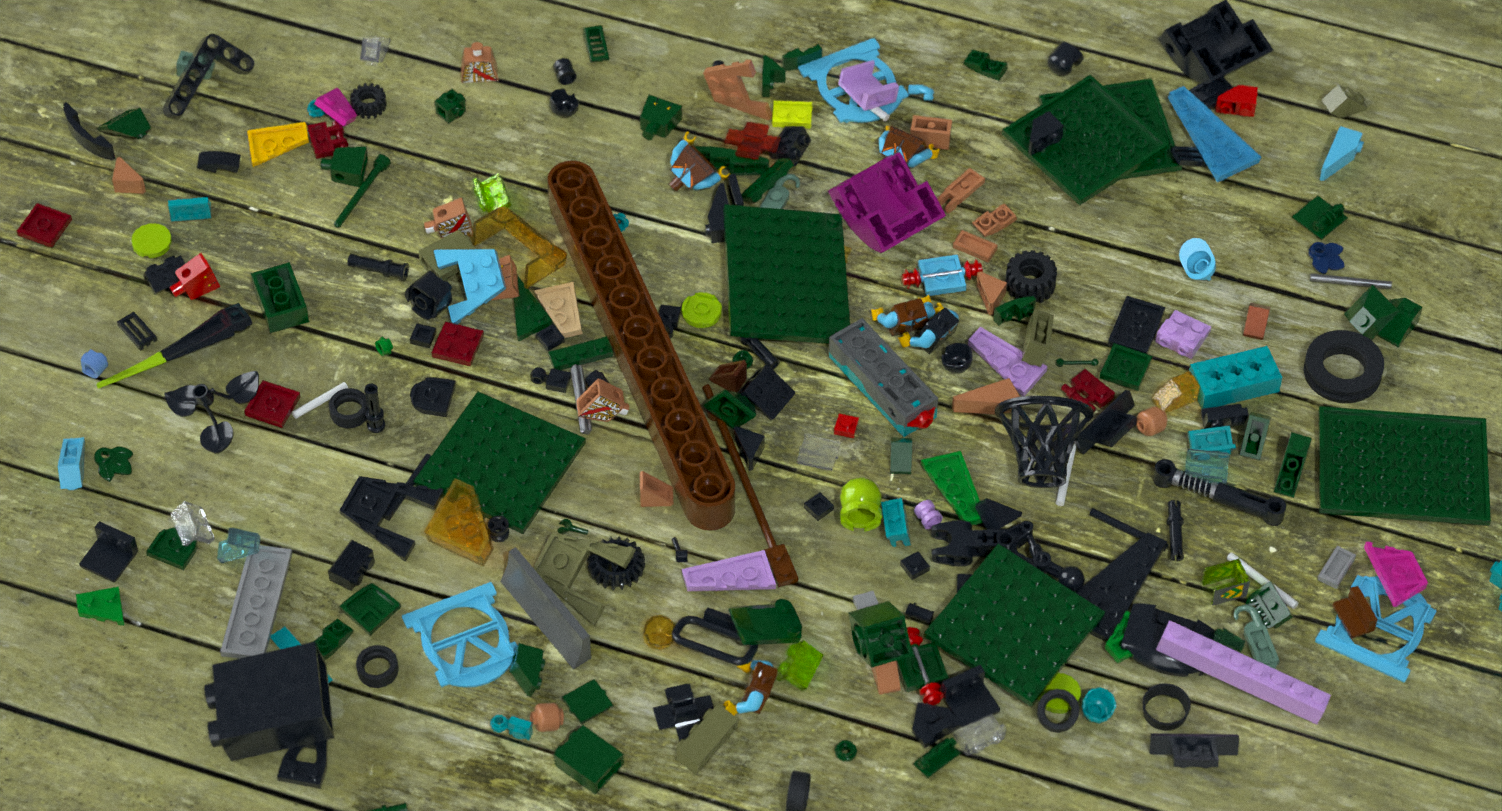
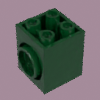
M890 601L848 613L856 652L871 668L913 656L905 616Z

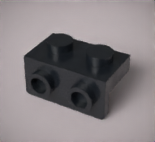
M1241 404L1203 408L1200 411L1204 429L1240 426L1245 424L1249 416L1247 407L1242 408Z

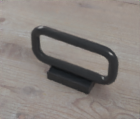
M709 607L705 610L703 619L697 616L682 617L676 623L671 633L672 639L676 644L737 666L750 663L759 647L758 645H749L750 648L743 657H737L680 636L686 625L693 624L742 642L731 616Z

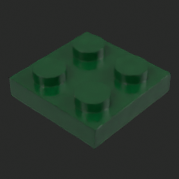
M1114 343L1099 378L1139 391L1153 356Z

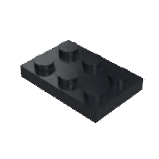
M1126 296L1108 339V346L1112 347L1115 343L1148 354L1166 307Z

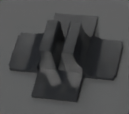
M688 683L664 689L668 704L653 707L659 731L675 727L679 742L682 739L686 740L690 736L689 732L695 724L699 725L703 721L704 714L710 708L714 709L711 696L694 698L691 686Z

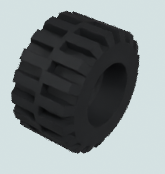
M1025 250L1022 251V254L1017 253L1015 257H1011L1007 264L1005 280L1007 282L1006 290L1009 291V295L1015 297V299L1034 296L1036 302L1039 303L1044 302V299L1048 300L1053 295L1056 286L1057 266H1055L1054 260H1050L1051 257L1048 255H1043V252L1039 251L1037 253L1035 250H1031V252ZM1024 276H1035V277H1037V278H1036V279H1030V278H1026V277H1024Z

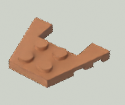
M751 59L745 60L744 63H739V61L733 62L729 66L722 64L708 67L703 72L715 102L765 120H770L773 116L768 102L750 100L741 76L753 78L756 74Z

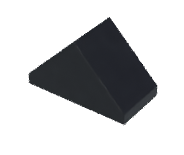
M738 426L734 427V442L748 470L752 471L765 448V436Z
M988 498L975 504V509L987 529H1000L1022 516L1021 511Z

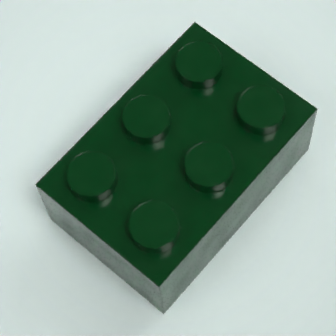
M290 262L251 273L253 289L270 333L309 322L307 306Z

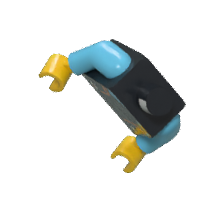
M938 302L936 304L937 307L934 308L935 316L925 324L918 337L911 338L909 332H905L902 334V337H898V340L904 348L910 345L912 347H920L930 355L956 332L959 324V315L955 311L944 308Z

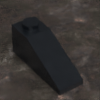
M724 182L718 186L708 214V224H705L706 236H710L711 244L725 242L723 208L725 204L729 205Z

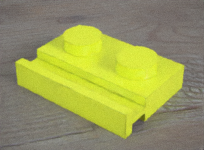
M773 102L772 127L804 126L811 129L812 102Z

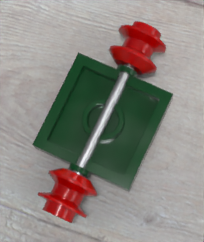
M907 627L913 656L896 661L906 692L920 689V695L924 696L923 703L937 705L944 696L939 691L941 689L940 684L949 679L938 647L934 643L919 646L923 642V638L918 636L920 630L914 627Z

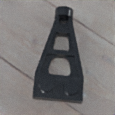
M328 740L289 748L283 757L277 775L278 781L321 789L327 771ZM303 748L315 749L317 751L315 763L298 761L297 756Z

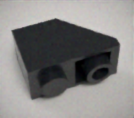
M1050 111L1033 120L1029 143L1030 155L1041 152L1053 143L1056 144L1062 139L1064 126Z

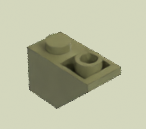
M1339 84L1322 99L1330 113L1339 118L1368 109L1364 103L1365 98L1361 93H1355L1351 88H1345Z

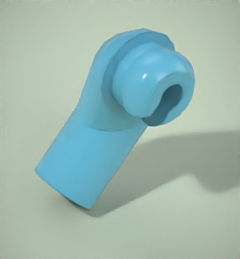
M908 85V94H922L925 101H932L934 99L933 94L935 93L933 89L924 85Z

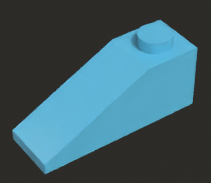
M1342 126L1339 127L1323 164L1320 176L1321 181L1326 180L1353 161L1357 152L1361 153L1364 142L1361 141L1363 133Z
M84 437L63 439L58 462L61 489L75 490L83 485Z

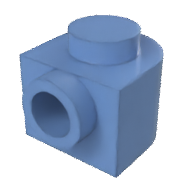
M91 349L89 352L84 353L81 358L82 373L92 378H98L108 367L106 356Z

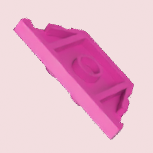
M1373 542L1365 543L1364 549L1393 607L1399 606L1426 589L1428 582L1413 552L1403 549L1398 550L1390 546H1385V549L1373 547Z

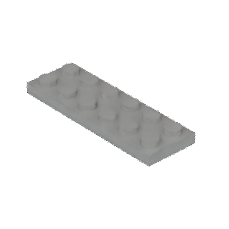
M250 544L221 647V656L240 659L267 652L293 554L292 549Z

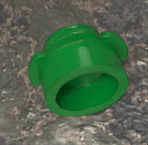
M381 336L380 340L375 342L376 349L381 356L390 355L393 349L392 342L389 338L386 339Z

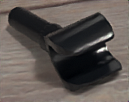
M672 538L676 551V562H688L687 550H681L677 538Z

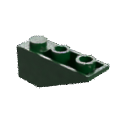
M1291 432L1274 493L1294 498L1307 460L1312 438Z

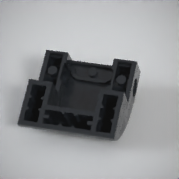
M1227 0L1211 6L1206 14L1184 25L1179 22L1165 29L1158 38L1177 67L1191 79L1204 84L1212 83L1274 51L1254 19L1242 23Z

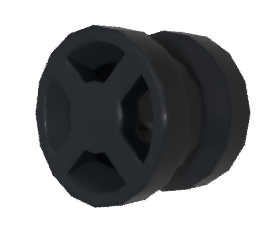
M497 515L490 518L488 521L489 538L494 542H504L508 539L510 534L509 522L505 517Z

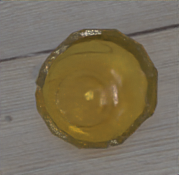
M655 615L648 619L643 630V638L647 646L656 650L669 648L674 642L671 636L675 626L674 622L669 617L663 615Z

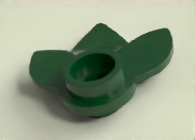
M117 446L109 449L103 447L95 452L94 460L99 466L98 473L103 479L110 482L114 474H132V467L128 459L133 456V452L128 448Z

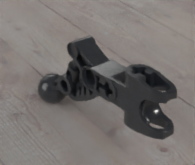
M953 520L932 526V537L949 543L947 546L932 550V561L935 563L953 567L969 566L973 562V557H987L997 544H1000L1045 574H1050L1057 578L1059 583L1073 592H1077L1085 582V576L1078 567L1071 565L1063 568L1051 561L1050 554L1044 552L1041 545L1036 542L1033 536L1034 526L1031 521H1023L1007 530H972V524L963 520ZM1027 542L1030 546L1028 550L1032 558H1028L1018 552V549Z

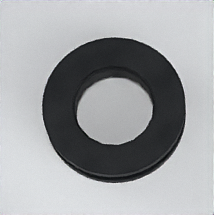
M1334 330L1318 336L1309 345L1304 362V376L1311 389L1321 397L1337 403H1356L1369 398L1378 389L1384 371V358L1379 347L1368 337L1348 330ZM1344 354L1352 356L1362 364L1364 373L1352 379L1339 378L1329 373L1324 367L1323 362L1332 355Z

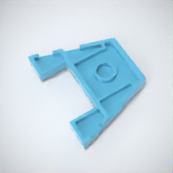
M495 249L434 250L439 269L459 264L467 296L466 301L448 306L452 323L459 324L461 319L467 315L470 316L475 312V309L483 303L486 304L506 289L498 254Z

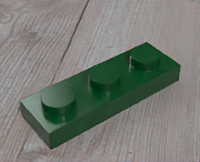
M779 158L741 194L743 201L758 202L767 190L772 189L780 178L789 173V169L794 166L792 161Z
M606 336L549 351L548 355L553 369L564 370L572 368L573 365H583L613 357V351Z

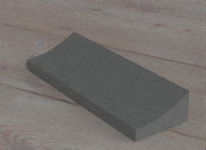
M516 547L510 550L507 567L500 582L573 670L590 660V635Z

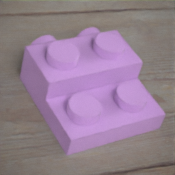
M1175 310L1158 330L1156 343L1192 359L1209 335L1211 326Z

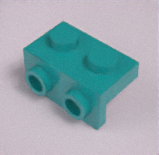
M1230 426L1187 432L1192 457L1198 456V459H1205L1211 457L1210 454L1216 453L1219 456L1231 455V451L1236 449V445L1232 442Z

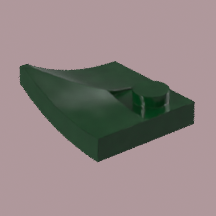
M371 583L354 593L339 607L342 612L371 636L401 608V604L383 589Z

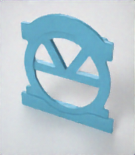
M875 38L798 66V70L803 77L809 76L811 81H817L820 94L828 104L836 109L833 113L840 123L872 122L881 118L870 110L864 111L861 107H858L851 97L850 105L838 101L836 97L844 95L846 92L840 86L828 90L826 78L831 68L851 60L866 62L873 60L875 62L874 66L880 71L872 75L878 81L886 78L887 84L896 83L891 69L882 60L877 58L879 56L877 50L880 49V45ZM900 85L896 102L880 106L879 108L890 115L909 94Z
M1357 575L1351 588L1359 586L1364 597H1370L1371 609L1378 619L1376 627L1409 642L1396 652L1376 654L1354 644L1338 615L1336 616V625H1329L1327 631L1321 629L1315 642L1405 683L1411 672L1407 668L1409 661L1405 658L1419 645L1424 631V623H1431L1436 610L1431 608L1424 597L1418 593L1403 602L1406 606L1405 608L1382 619L1378 595H1388L1379 577H1362ZM1412 616L1414 630L1411 632L1394 623Z
M492 582L402 615L407 629L413 627L415 633L421 632L423 650L430 662L439 669L435 672V676L441 687L446 685L457 687L482 686L499 678L511 666L517 644L515 641L509 642L506 622L501 614L491 606V604L495 603L493 596L497 595ZM460 607L474 608L484 612L493 620L433 644L431 642V633L435 622L449 610ZM497 629L499 632L498 646L494 648L477 636ZM468 641L491 655V658L474 667H463L466 642ZM457 644L454 664L451 665L438 656V651Z

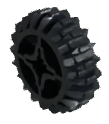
M610 536L609 541L602 538L601 543H613L624 547L629 546L633 547L636 551L626 569L618 565L615 567L614 563L590 552V556H588V571L591 573L592 580L596 579L598 585L603 583L605 589L611 586L613 591L616 587H620L623 590L624 585L631 588L632 582L637 583L639 577H642L645 568V555L642 553L641 547H637L635 541L630 543L628 537L625 540H621L619 536L613 540Z

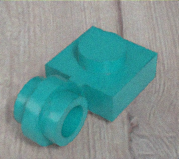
M495 715L490 721L491 729L497 733H502L508 729L509 734L513 737L529 741L533 735L532 722L511 716L509 720L503 715Z

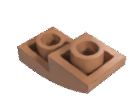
M1003 203L991 213L986 211L973 221L972 225L984 237H987L1006 228L1016 221L1017 217Z

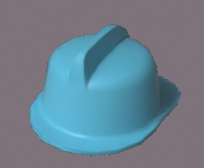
M1192 238L1182 245L1179 258L1186 274L1194 280L1207 279L1210 281L1211 276L1216 270V262L1209 245L1200 238Z

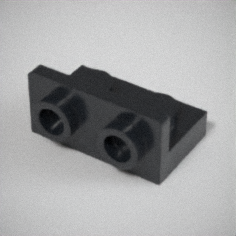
M785 126L768 154L771 159H790L794 164L793 167H796L809 146L811 138L804 126Z
M181 255L178 257H168L164 260L163 264L158 266L153 264L146 268L143 277L148 281L154 295L169 289L170 286L179 282L175 272L185 264Z

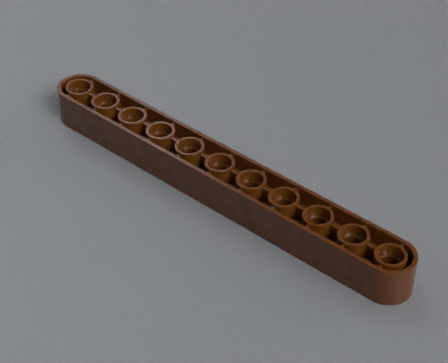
M580 161L561 162L550 170L547 178L549 208L604 333L609 340L612 351L686 518L693 526L702 530L712 531L721 529L728 525L735 515V481L594 171L590 166Z

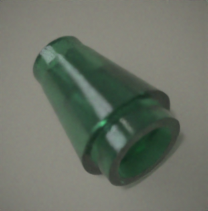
M1217 627L1213 636V641L1240 653L1245 644V640L1224 627L1222 629Z

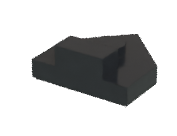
M918 702L912 733L924 748L961 728V723L949 708Z

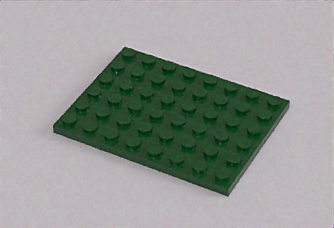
M724 205L730 336L829 344L830 336L850 325L842 215Z
M1319 406V513L1490 525L1486 418Z

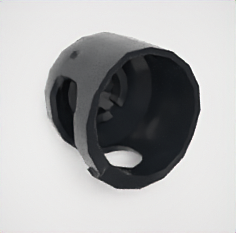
M1061 42L1049 55L1047 64L1054 74L1066 76L1072 72L1073 64L1078 66L1082 63L1084 56L1073 45Z

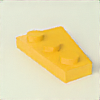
M306 122L247 130L253 167L309 143Z

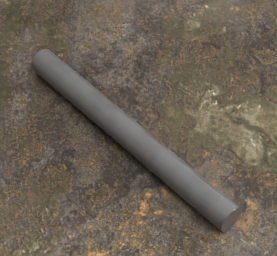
M1313 273L1310 275V281L1362 287H1370L1373 284L1376 288L1391 289L1392 281Z

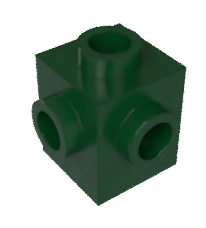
M450 89L434 100L436 114L448 124L466 112L465 97L454 89Z

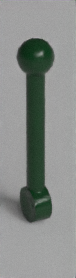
M1061 358L1056 360L1057 367L1090 364L1097 366L1099 364L1098 359L1095 358L1085 361H1064Z

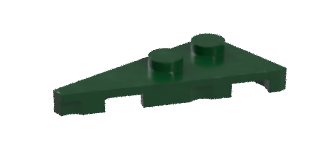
M517 275L519 297H514L517 340L521 341L552 325V319Z

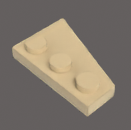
M573 282L534 290L537 299L564 338L583 334Z

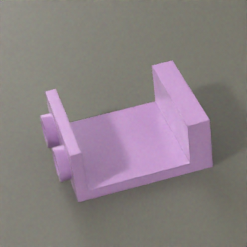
M873 60L843 68L838 83L864 111L896 102L899 85L895 82L882 85L872 75L875 65Z

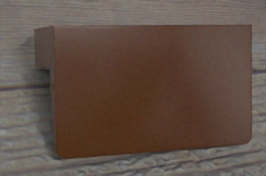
M1359 586L1350 588L1347 598L1333 602L1332 606L1350 638H1356L1375 631L1378 619Z

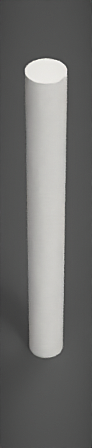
M1074 442L1067 464L1066 484L1060 486L1056 499V505L1063 506L1077 446L1076 442Z
M1232 552L1227 556L1229 561L1239 559L1237 567L1263 586L1269 582L1267 578ZM1274 584L1284 602L1292 609H1295L1298 602Z

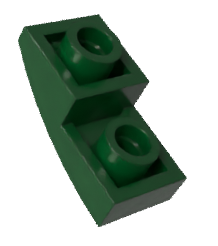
M817 44L807 48L804 52L799 48L788 51L782 56V67L785 71L798 70V66L822 58L821 46Z
M973 49L964 60V65L971 70L998 81L1008 70L1006 62L990 59L989 53Z
M1034 296L1018 298L996 307L994 310V322L999 326L1004 322L1010 321L1014 316L1019 321L1025 317H1030L1035 309L1036 298Z
M338 618L323 628L322 635L314 641L325 661L353 634V629Z

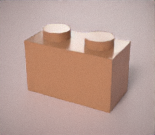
M913 115L911 134L923 139L927 147L933 144V148L949 150L952 120Z

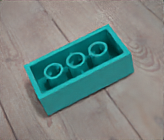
M1263 346L1192 363L1189 368L1188 381L1201 409L1277 393L1280 391L1282 375L1268 346Z

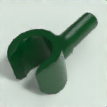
M569 519L559 522V524L565 527L557 529L560 534L572 531L587 535L589 531L574 526Z

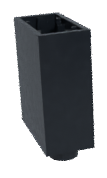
M315 641L212 665L214 682L205 684L204 689L209 709H216L217 720L208 722V734L214 748L222 746L231 762L334 738L327 664Z

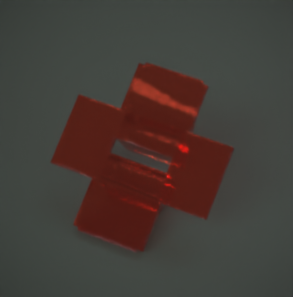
M747 122L744 131L729 128L724 144L738 146L735 153L738 157L759 159L763 150L776 152L781 137L767 135L770 128L767 124Z

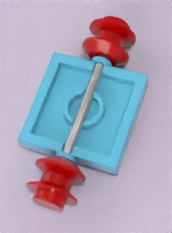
M958 255L918 260L920 273L916 268L911 273L905 269V274H902L903 286H907V289H910L911 285L915 284L916 288H918L921 282H923L926 296L966 291L964 276L971 280L972 276L977 277L978 272H983L982 263H978L977 259H975L974 264H970L966 260L964 267H961Z

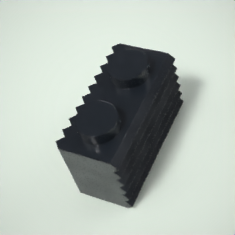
M351 540L328 570L329 580L353 591L355 586L361 584L365 572L371 570L375 563L373 550L357 541Z

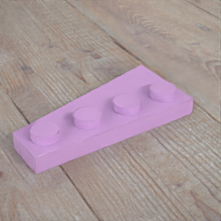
M979 327L968 339V345L1004 379L1010 378L1015 389L1022 397L1047 372V366L1044 364L1038 367L1021 361L1023 354L1021 350L982 327Z
M764 550L682 569V576L687 591L776 589V583Z

